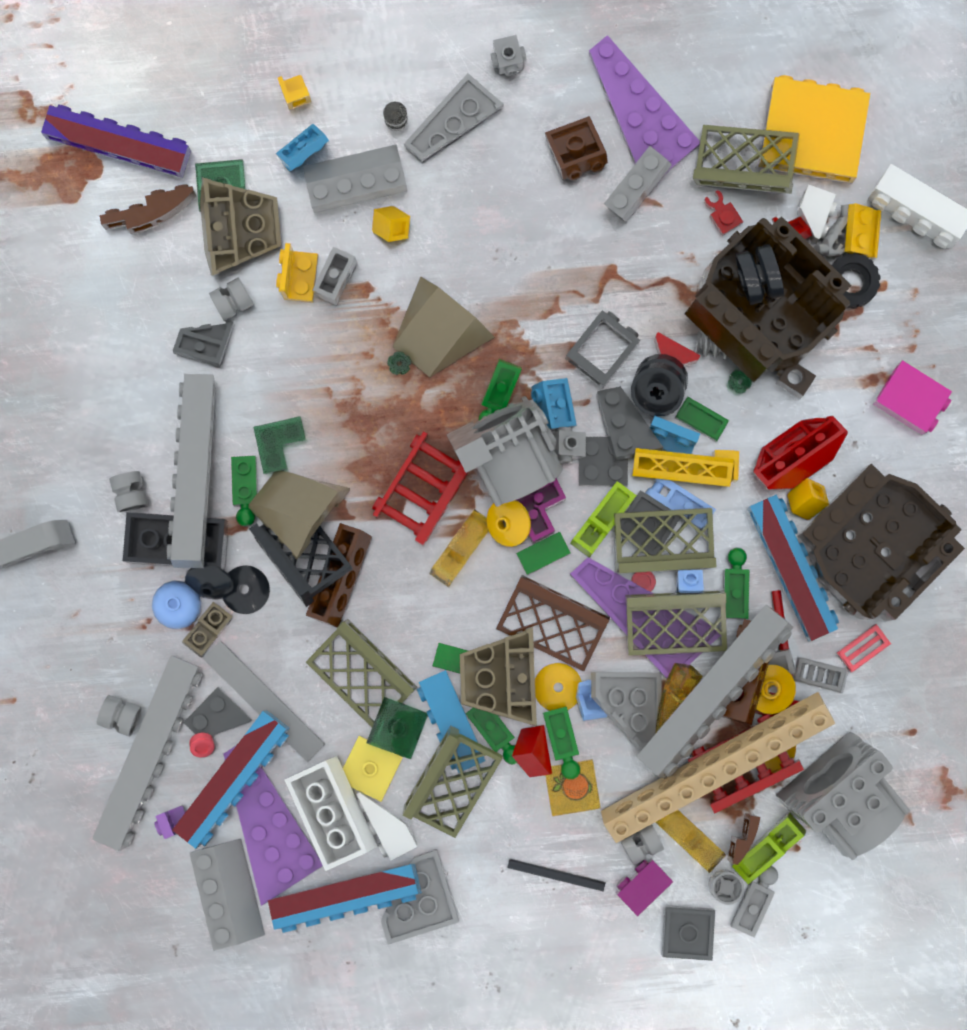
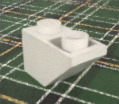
M808 184L797 213L811 229L812 236L809 237L811 242L817 244L820 238L824 239L827 234L829 225L825 223L828 216L832 217L836 209L837 203L833 202L836 194Z

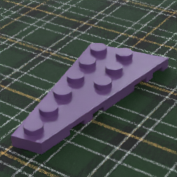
M608 35L589 50V55L599 79H601L606 96L611 103L614 115L635 164L648 147L651 146L672 164L666 172L668 173L700 146V140Z
M589 557L570 573L574 580L626 636L627 615L625 595L653 594ZM671 609V610H672L674 613H677L680 609ZM648 610L647 612L652 614L655 610ZM660 610L654 618L665 626L673 615L668 610ZM632 611V621L638 627L649 618L643 611ZM686 611L679 615L688 625L696 618ZM676 619L667 630L677 638L687 627ZM699 619L692 629L702 637L711 626ZM651 620L643 631L653 639L662 628ZM632 625L634 634L637 631V629ZM714 629L704 640L711 645L721 635ZM689 630L680 642L686 647H692L699 638ZM664 631L655 642L661 648H668L675 640ZM641 633L633 639V643L638 649H644L650 642ZM677 643L674 647H682V646H680V645ZM703 652L651 654L645 656L671 682Z
M236 746L223 753L225 760ZM261 766L256 772L259 775L251 787L246 785L241 793L244 796L236 807L262 906L268 902L267 900L273 899L323 865L314 847Z

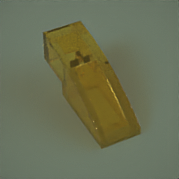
M474 509L433 565L429 574L447 587H450L488 534L487 518Z
M674 663L662 691L655 734L702 679L703 676L692 665Z
M679 810L655 822L709 873L726 856L718 846Z

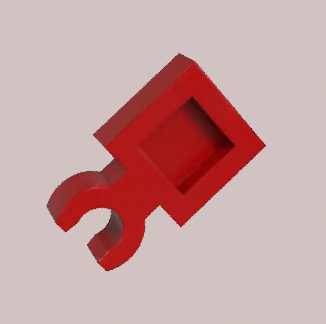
M717 190L715 191V196L718 198V201L713 203L706 197L704 203L709 209L714 210L709 217L720 234L724 236L742 225L744 221L731 202L724 205L723 194Z

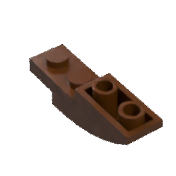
M187 184L175 186L174 190L166 192L163 189L154 190L151 192V195L145 196L146 206H143V204H133L127 210L110 209L105 211V214L99 215L101 225L105 230L126 226L130 234L150 229L182 211L196 197V191L193 186L189 187Z

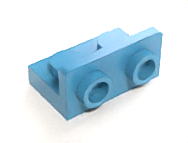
M312 124L280 149L276 155L286 169L292 171L296 167L301 166L314 152L321 150L329 139L316 125Z
M568 378L541 381L531 387V398L545 414L548 421L546 425L550 430H555L559 427L577 426Z
M654 416L650 425V429L663 446V450L668 452L692 454L694 446L700 437V433Z

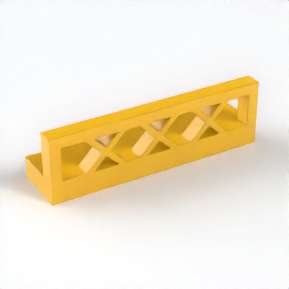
M636 448L632 476L730 487L734 459Z

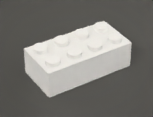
M890 164L867 199L872 202L871 205L881 211L886 210L892 214L894 220L903 224L906 222L913 227V231L917 234L929 236L934 239L933 242L937 246L944 249L946 247L951 249L961 239L967 229L966 208L893 164Z
M337 756L285 779L325 871L378 847Z

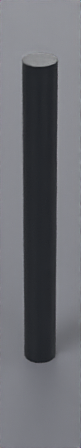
M510 858L507 866L509 869L602 892L606 883Z

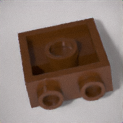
M590 116L545 132L546 140L563 180L568 178L569 180H576L582 176V173L589 170L598 172L604 168L605 164H608L607 152Z

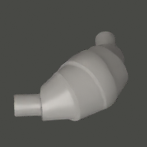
M849 204L841 205L842 217H839L827 231L822 244L814 246V249L819 254L841 256L844 253Z

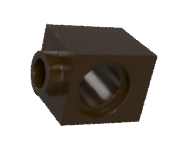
M797 364L778 370L776 376L779 379L775 384L801 399L816 375ZM796 373L800 378V382L792 384L788 380V374Z

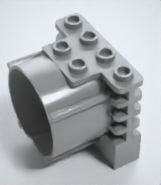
M526 396L521 398L522 402L510 403L508 407L501 410L498 409L494 413L482 417L476 423L470 422L446 434L465 472L467 473L477 468L496 507L522 498L542 488L548 483L555 481V478L563 471V467L552 444L556 440L550 428L546 425L548 424L547 418L533 399L528 400Z
M851 731L776 795L793 816L803 821L815 832L823 831L840 853L851 860L856 859L857 856L874 849L884 842L899 827L905 815L910 812V809L884 778L892 771V764L882 752L862 741L859 736Z

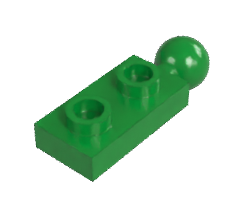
M501 359L498 360L481 405L487 407V410L480 413L478 421L498 409L501 410L507 407L522 367Z
M231 457L233 506H240L241 508L236 514V520L241 526L248 527L255 521V514L249 509L248 505L258 493L257 457Z
M736 547L731 549L727 556L732 569H724L726 618L748 619L750 570L742 569V565L747 560V554L742 548Z
M567 707L544 712L543 715L555 761L563 759L564 763L561 766L563 777L569 780L576 779L580 774L581 768L573 760V756L579 755Z
M472 708L465 713L495 752L500 749L503 750V759L506 763L510 765L518 764L512 757L515 745L509 743L515 737L498 715Z

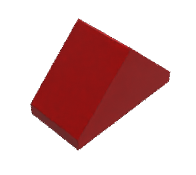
M659 332L654 338L658 354H667L675 357L684 367L696 364L701 356Z
M544 725L521 729L512 757L529 777L552 774Z

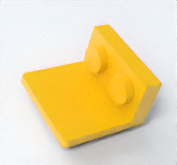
M285 243V249L280 250L279 264H282V273L277 274L276 288H279V292H281L284 300L313 303L314 293L312 290L316 282L319 257L317 253L294 251L291 243Z

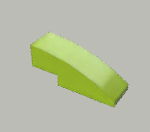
M617 481L570 544L590 558L613 528L614 513H624L637 495Z
M789 812L750 847L738 865L732 864V867L749 885L805 836V828Z

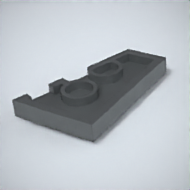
M621 386L597 391V399L615 461L635 457L636 448L663 450V446Z

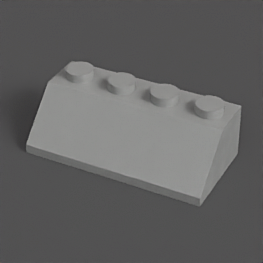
M396 144L303 166L314 213L407 191Z
M237 839L190 852L213 951L264 936L265 932L242 840Z

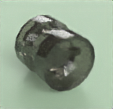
M396 101L390 102L385 106L383 116L387 128L392 131L404 129L408 123L406 107Z

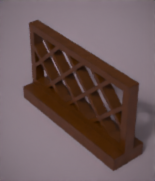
M522 575L496 629L512 636L518 634L517 632L525 631L527 628L539 625L543 638L534 641V648L581 671H585L610 617ZM519 592L529 596L531 606L518 609L515 599ZM533 598L540 601V603L535 604ZM544 604L550 606L554 616L540 620L536 607ZM514 605L515 611L509 613L512 606ZM533 608L538 622L524 626L520 613ZM555 609L562 613L557 615ZM517 614L521 625L520 628L511 630L503 626L507 617ZM566 615L573 617L576 627L562 631L558 618ZM555 619L559 633L546 637L542 623ZM577 620L585 624L579 625ZM587 626L597 629L598 633L595 639L585 642L580 629ZM577 630L582 643L568 647L564 634ZM561 635L565 649L559 651L550 649L548 640ZM545 641L546 646L539 643ZM592 643V645H591V647H590V649H589V651H588L586 645ZM583 646L586 657L581 664L572 659L570 650ZM567 652L568 657L562 655L561 653Z

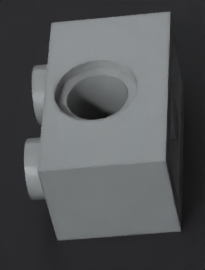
M333 246L312 290L314 295L337 306L357 264L356 257Z

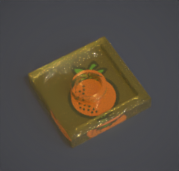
M593 759L577 762L580 765L581 771L579 776L573 780L563 777L561 773L562 764L551 766L552 774L545 775L552 816L601 809Z

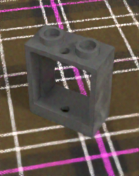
M603 310L565 357L569 363L602 389L640 343V339L637 338L639 334L629 326L627 328L623 327L618 323L620 319L610 311L606 313ZM602 321L630 342L606 374L578 353Z

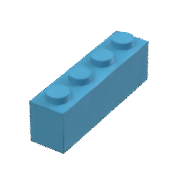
M442 671L420 681V687L417 688V692L422 702L426 700L428 702L430 710L426 712L432 725L435 723L438 725L440 732L436 735L439 742L443 739L450 725L459 729L460 734L477 742L447 671ZM460 742L456 749L458 756L462 757L472 754L470 747ZM484 756L478 758L479 764L486 761ZM474 759L461 762L463 771L476 766ZM457 763L450 765L452 770L457 769L458 773H460Z

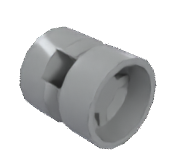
M239 277L228 282L225 289L219 287L209 293L224 321L236 315V310L244 311L254 305Z
M140 471L127 472L109 478L112 492L117 494L114 498L117 512L132 511L148 505L145 491L140 489L143 486Z
M108 695L100 709L97 725L107 729L115 727L116 732L130 737L139 720L141 707L129 702L124 705L121 699Z
M652 824L621 841L634 866L646 860L647 854L653 856L664 850ZM642 841L643 845L637 847L636 845Z
M727 869L719 870L710 877L709 891L720 903L732 905L742 898L744 884L742 879L734 872Z

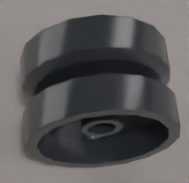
M770 244L756 247V263L748 250L735 253L738 278L750 306L763 302L764 292L762 286H764L767 296L771 299L784 296L782 278Z
M654 354L645 358L639 364L631 385V398L636 407L643 413L651 416H666L674 413L681 406L688 386V373L684 365L675 357L667 354Z

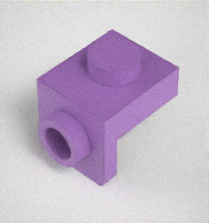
M183 806L155 816L157 821L154 822L159 836L163 835L164 839L176 835L172 829L185 814Z

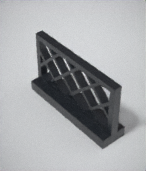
M257 523L249 528L256 542L306 607L314 602L313 597L353 569L321 526L315 531L314 538H311V543H313L311 552L302 553L299 557L309 559L307 569L295 567L296 558L292 555V552L283 551L284 544L278 540L277 535L269 533L268 530L270 528H267L264 524L259 527ZM318 544L329 546L327 555L315 554ZM314 559L326 560L323 570L312 569ZM330 561H341L344 565L337 571H328ZM310 575L322 576L321 582L311 588L308 584Z

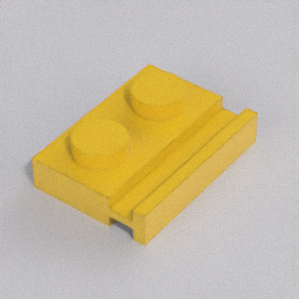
M857 203L849 204L844 252L850 254L858 253V255L863 254L869 259L877 258L881 210H874L871 207Z

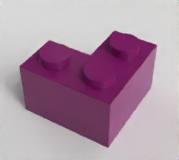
M557 478L542 488L517 499L529 513L531 528L528 536L532 544L555 533V529L545 510L566 500V496Z

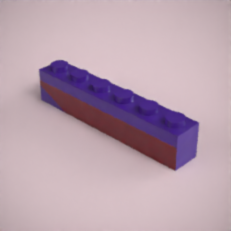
M58 104L57 107L49 105L41 130L42 135L46 139L180 178L184 177L191 154L186 141L179 138L165 139L162 134L150 131L149 134L140 131V128L127 124L126 127L117 125V121L109 118L99 120L94 118L93 114L81 111L80 114L72 112L71 108Z

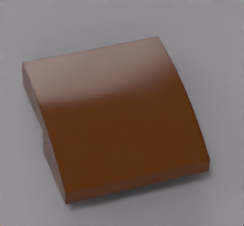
M745 813L741 837L731 836L727 860L732 864L738 865L749 851L756 837L761 817Z

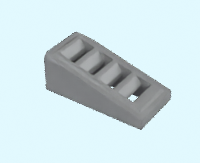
M799 657L794 681L843 693L849 670ZM809 664L810 668L807 679L802 678L805 665ZM815 667H820L817 681H813ZM825 669L830 670L827 684L822 683ZM835 671L840 672L837 686H832Z

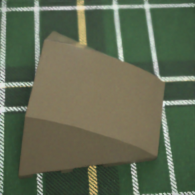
M202 178L200 209L203 242L211 276L281 246L277 197Z
M420 276L393 348L431 378L495 337L475 316L447 293Z
M275 471L248 507L267 528H270L278 536V540L285 544L292 551V555L296 560H298L311 543L312 535L334 506H339L350 491V488L310 479L286 471Z
M533 627L460 654L462 705L537 726Z

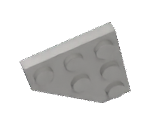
M591 672L592 699L635 747H645L662 727L661 673Z
M437 850L413 857L410 863L416 866L422 891L421 894L416 895V900L402 903L401 899L392 901V906L387 907L381 919V924L388 945L459 922Z

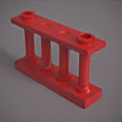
M424 431L421 436L417 434L410 444V447L413 448L384 497H378L372 507L375 518L378 519L384 513L414 531V535L417 536L415 542L423 547L469 473L465 472L459 459L456 461L426 443L428 433ZM420 450L452 469L451 472L454 473V476L450 482L447 480L445 482L413 463ZM409 471L437 488L439 493L442 494L437 503L435 501L430 502L400 484L406 472ZM394 492L427 511L426 514L429 517L425 524L414 521L388 505Z
M771 714L761 716L757 719L758 724L773 716ZM754 726L746 730H743L707 749H705L704 746L694 749L691 753L692 756L687 759L688 762L693 761L694 759L713 750L714 748L733 739L734 737L744 733L745 731L753 728ZM787 751L778 755L781 761L779 764L781 768L772 772L763 763L756 767L759 773L757 774L758 779L749 782L748 779L745 780L742 774L734 779L736 790L728 794L726 790L723 791L721 786L713 790L714 796L712 797L714 800L710 802V806L714 814L803 771L804 767L800 759L794 761L793 757L790 758Z

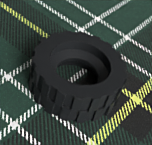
M848 253L843 255V257L837 258L832 263V266L841 275L845 271L853 269L859 271L864 277V286L860 291L856 293L846 291L843 294L850 302L847 308L856 309L857 307H863L874 298L881 284L879 283L881 279L878 273L879 269L874 265V261L868 259L863 254Z

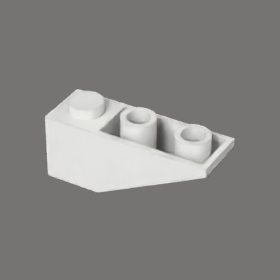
M359 792L356 794L362 812H366L370 820L367 823L372 835L377 834L381 841L378 847L384 858L388 856L390 860H393L418 846L406 822L364 793Z

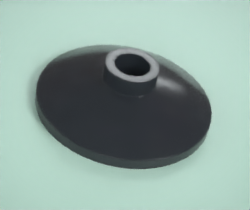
M204 565V568H190L185 576V583L200 597L207 599L225 598L232 593L234 588L232 577L223 569L212 565Z
M248 565L235 567L228 572L234 581V588L229 596L222 598L227 607L240 614H251L260 610L266 604L270 594V585L265 574L259 569ZM242 585L249 587V591L246 594L240 592Z

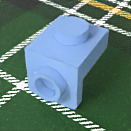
M678 570L676 592L703 593V570Z
M591 680L578 683L576 699L583 721L606 718L607 714L591 697Z

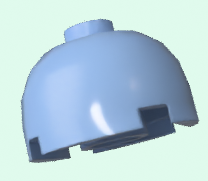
M174 580L164 583L157 589L152 599V610L155 618L167 628L182 629L189 627L201 613L202 602L200 596L184 581Z

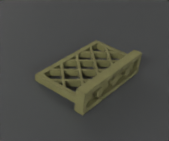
M703 125L693 180L696 185L792 194V181L800 135L794 132ZM708 132H717L723 139L711 147L707 142ZM736 134L743 135L746 141L736 149L728 141ZM760 136L766 137L770 144L758 151L752 142ZM784 138L793 139L792 147L785 153H782L776 145ZM726 142L732 152L721 160L715 150ZM750 144L757 154L745 162L739 155V152ZM774 147L781 156L769 164L762 155ZM713 153L719 162L712 168L703 167L704 159ZM736 155L742 162V165L736 170H729L725 163ZM760 157L767 167L760 172H753L749 165ZM783 159L789 165L787 175L777 174L773 170V167Z
M712 508L614 513L616 572L634 573L717 567L716 557H714ZM706 513L707 523L699 530L691 523V520L697 514ZM691 514L688 519L684 515ZM673 515H679L685 521L677 531H674L667 524ZM654 516L661 524L651 533L642 524L648 517ZM659 516L667 517L664 520H662ZM635 517H643L640 521L635 519ZM620 518H631L637 524L628 535L621 529ZM688 524L698 532L689 543L679 535ZM663 526L674 534L665 545L655 537ZM639 527L649 535L641 546L630 538ZM621 534H623V535L625 536V538H624L622 541H621ZM700 536L708 542V552H698L692 547ZM676 537L686 545L679 554H674L667 548ZM652 538L662 546L656 555H649L643 549ZM629 540L638 549L632 556L622 557V546ZM689 548H690L694 553H686V552H687V551L689 550ZM640 552H642V553H644L646 556H637V555H638Z
M724 590L703 591V593L674 592L625 595L629 656L727 650L726 593ZM720 607V617L712 624L704 614L709 608ZM692 608L698 616L688 625L679 615L685 609ZM696 608L704 609L701 612H699ZM671 609H680V610H679L677 613H674ZM648 610H655L652 614L647 612ZM660 610H668L673 615L665 626L654 618ZM632 611H643L649 618L638 627L632 621ZM701 617L711 626L702 637L692 629ZM676 619L687 627L677 638L667 630ZM651 620L662 628L653 639L643 631ZM719 623H721V631L716 627ZM632 625L637 629V631L634 634ZM715 629L721 635V645L711 646L704 639ZM689 630L699 638L692 647H686L680 642ZM664 631L675 640L668 648H661L655 642ZM639 633L650 641L644 649H633V639ZM678 643V644H679L680 646H682V647H674V646Z
M349 619L343 621L337 630L306 661L375 731L418 688ZM338 635L346 641V651H333V641ZM359 654L364 659V668H351L350 655ZM319 655H329L330 669H321L314 660ZM333 655H346L347 668L334 669ZM334 672H347V686H338L334 682ZM351 672H364V686H351ZM368 672H378L381 675V686H368ZM351 689H364L365 703H355L351 699ZM368 689H382V703H369ZM385 689H395L402 697L396 703H386ZM359 706H365V711ZM369 706H382V717L377 723L369 716ZM386 706H392V707L386 712Z
M450 725L406 800L402 816L410 820L414 817L456 838L503 759V755L460 734L459 729ZM460 742L469 746L472 754L459 757L456 749ZM487 755L494 759L491 766L480 768L479 757ZM474 759L477 770L464 773L461 762ZM457 763L460 774L447 777L445 772L446 766ZM479 775L480 785L469 788L466 778ZM462 779L465 790L452 793L449 782ZM445 784L448 794L435 797L434 787ZM467 795L469 804L457 808L454 798ZM450 799L453 810L440 813L437 802ZM434 804L437 814L427 816L420 811L423 806ZM456 815L457 824L454 829L445 825L442 818Z

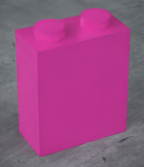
M902 360L897 364L873 402V405L915 432L923 435L927 431L932 432L939 421L936 417L940 410L944 412L952 400L949 399L952 391Z

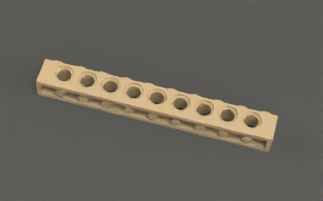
M816 692L683 765L670 777L660 778L601 810L603 823L615 843H618L836 723L819 692Z

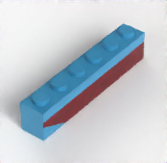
M776 494L749 506L747 510L807 641H813L837 630L838 617L834 610H829L826 601H829L828 595L823 587L819 588L816 581L818 578L817 571L813 565L809 566L806 556H808V552L804 544L799 543L796 538L798 531L792 520L789 521L785 514L788 509L782 498L779 499Z
M262 711L172 831L195 849L201 844L205 847L214 835L211 831L216 824L220 827L229 816L226 813L231 805L235 807L244 795L241 792L245 786L251 787L259 776L256 772L261 765L266 767L272 760L274 755L271 752L276 746L281 747L288 739L289 735L286 732L290 728L269 711Z
M410 864L267 901L274 930L282 929V933L297 930V924L305 923L306 927L321 924V918L329 917L330 921L345 918V912L353 911L354 915L369 912V906L377 905L378 909L392 906L393 900L401 899L402 903L416 900V895L421 894L422 891L415 864Z

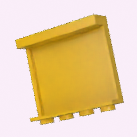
M787 75L775 77L771 86L773 88L765 130L799 133L794 173L853 183L857 178L871 93L864 92V89L856 87L850 88V90L844 89L840 85L833 83L820 85L810 79L797 81ZM764 137L762 149L770 144L766 137ZM784 138L776 145L782 153H785L792 147L793 139ZM772 147L762 156L770 164L781 155ZM759 157L758 167H767ZM783 159L773 167V170L788 172L789 165Z

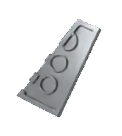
M467 73L407 139L404 146L417 158L424 161L504 107V104Z

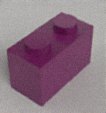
M652 859L648 862L646 860L640 862L634 868L636 873L630 879L626 876L616 886L618 890L615 893L637 917L673 883L668 875Z

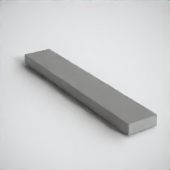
M221 641L203 658L259 715L262 711L267 710L287 725L290 729L286 732L289 735L286 742L307 762L325 745Z

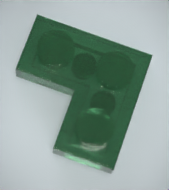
M301 416L253 427L264 475L288 470L283 446L307 441Z

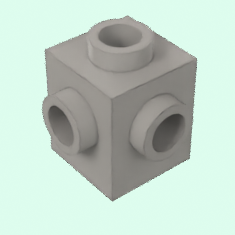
M517 35L493 40L494 53H491L493 68L498 67L499 75L511 76L519 73V70L523 69V61L527 59L524 46L519 47Z
M559 427L558 431L552 433L556 440L552 444L560 463H572V460L586 457L585 432H574L571 427Z

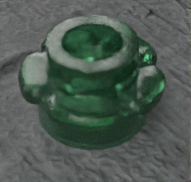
M398 351L388 358L387 365L390 367L389 370L392 374L404 375L410 370L411 359L408 355ZM400 361L402 363L401 366H398L397 362Z
M735 370L729 376L728 386L731 390L742 394L747 389H750L752 380L742 371Z

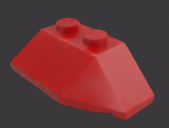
M834 416L801 420L762 447L753 472L767 489H793L806 478H809L833 461L848 431Z

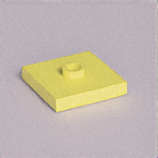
M358 736L343 770L352 788L382 802L403 757Z

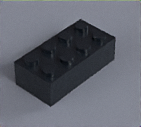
M126 512L122 561L133 564L173 566L171 559H167V545L172 544V535H169V521H173L174 515ZM207 518L204 565L216 566L225 570L228 521L226 519Z

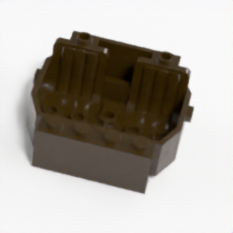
M782 216L773 225L767 219L762 218L756 225L748 226L741 233L736 231L727 240L729 244L704 270L695 295L696 299L684 313L753 382L768 369L774 372L797 365L821 340L825 338L828 341L838 331L835 326L843 319L844 310L850 305L849 300L843 294L852 285ZM770 244L782 278L784 296L771 299L772 302H768L766 297H770L767 296L764 286H762L764 292L763 302L750 306L738 278L735 253L748 250L756 263V247Z
M872 463L864 467L797 536L811 549L808 554L817 571L819 581L843 603V608L850 615H855L857 618L865 620L874 619L879 616L884 622L896 620L965 549L955 539L962 529L951 517L952 512L945 505L936 503L914 482L892 474L884 476ZM867 513L871 516L870 522L864 521V514ZM847 531L854 533L852 540L846 537ZM882 548H887L889 550V555L887 557H884L881 554ZM936 558L938 561L920 578L916 572ZM909 585L911 588L906 594L902 592ZM897 597L899 601L893 606L891 600Z

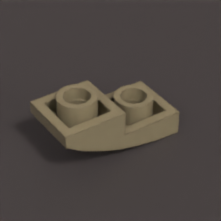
M212 602L198 619L197 624L182 640V643L202 658L233 616L215 602Z

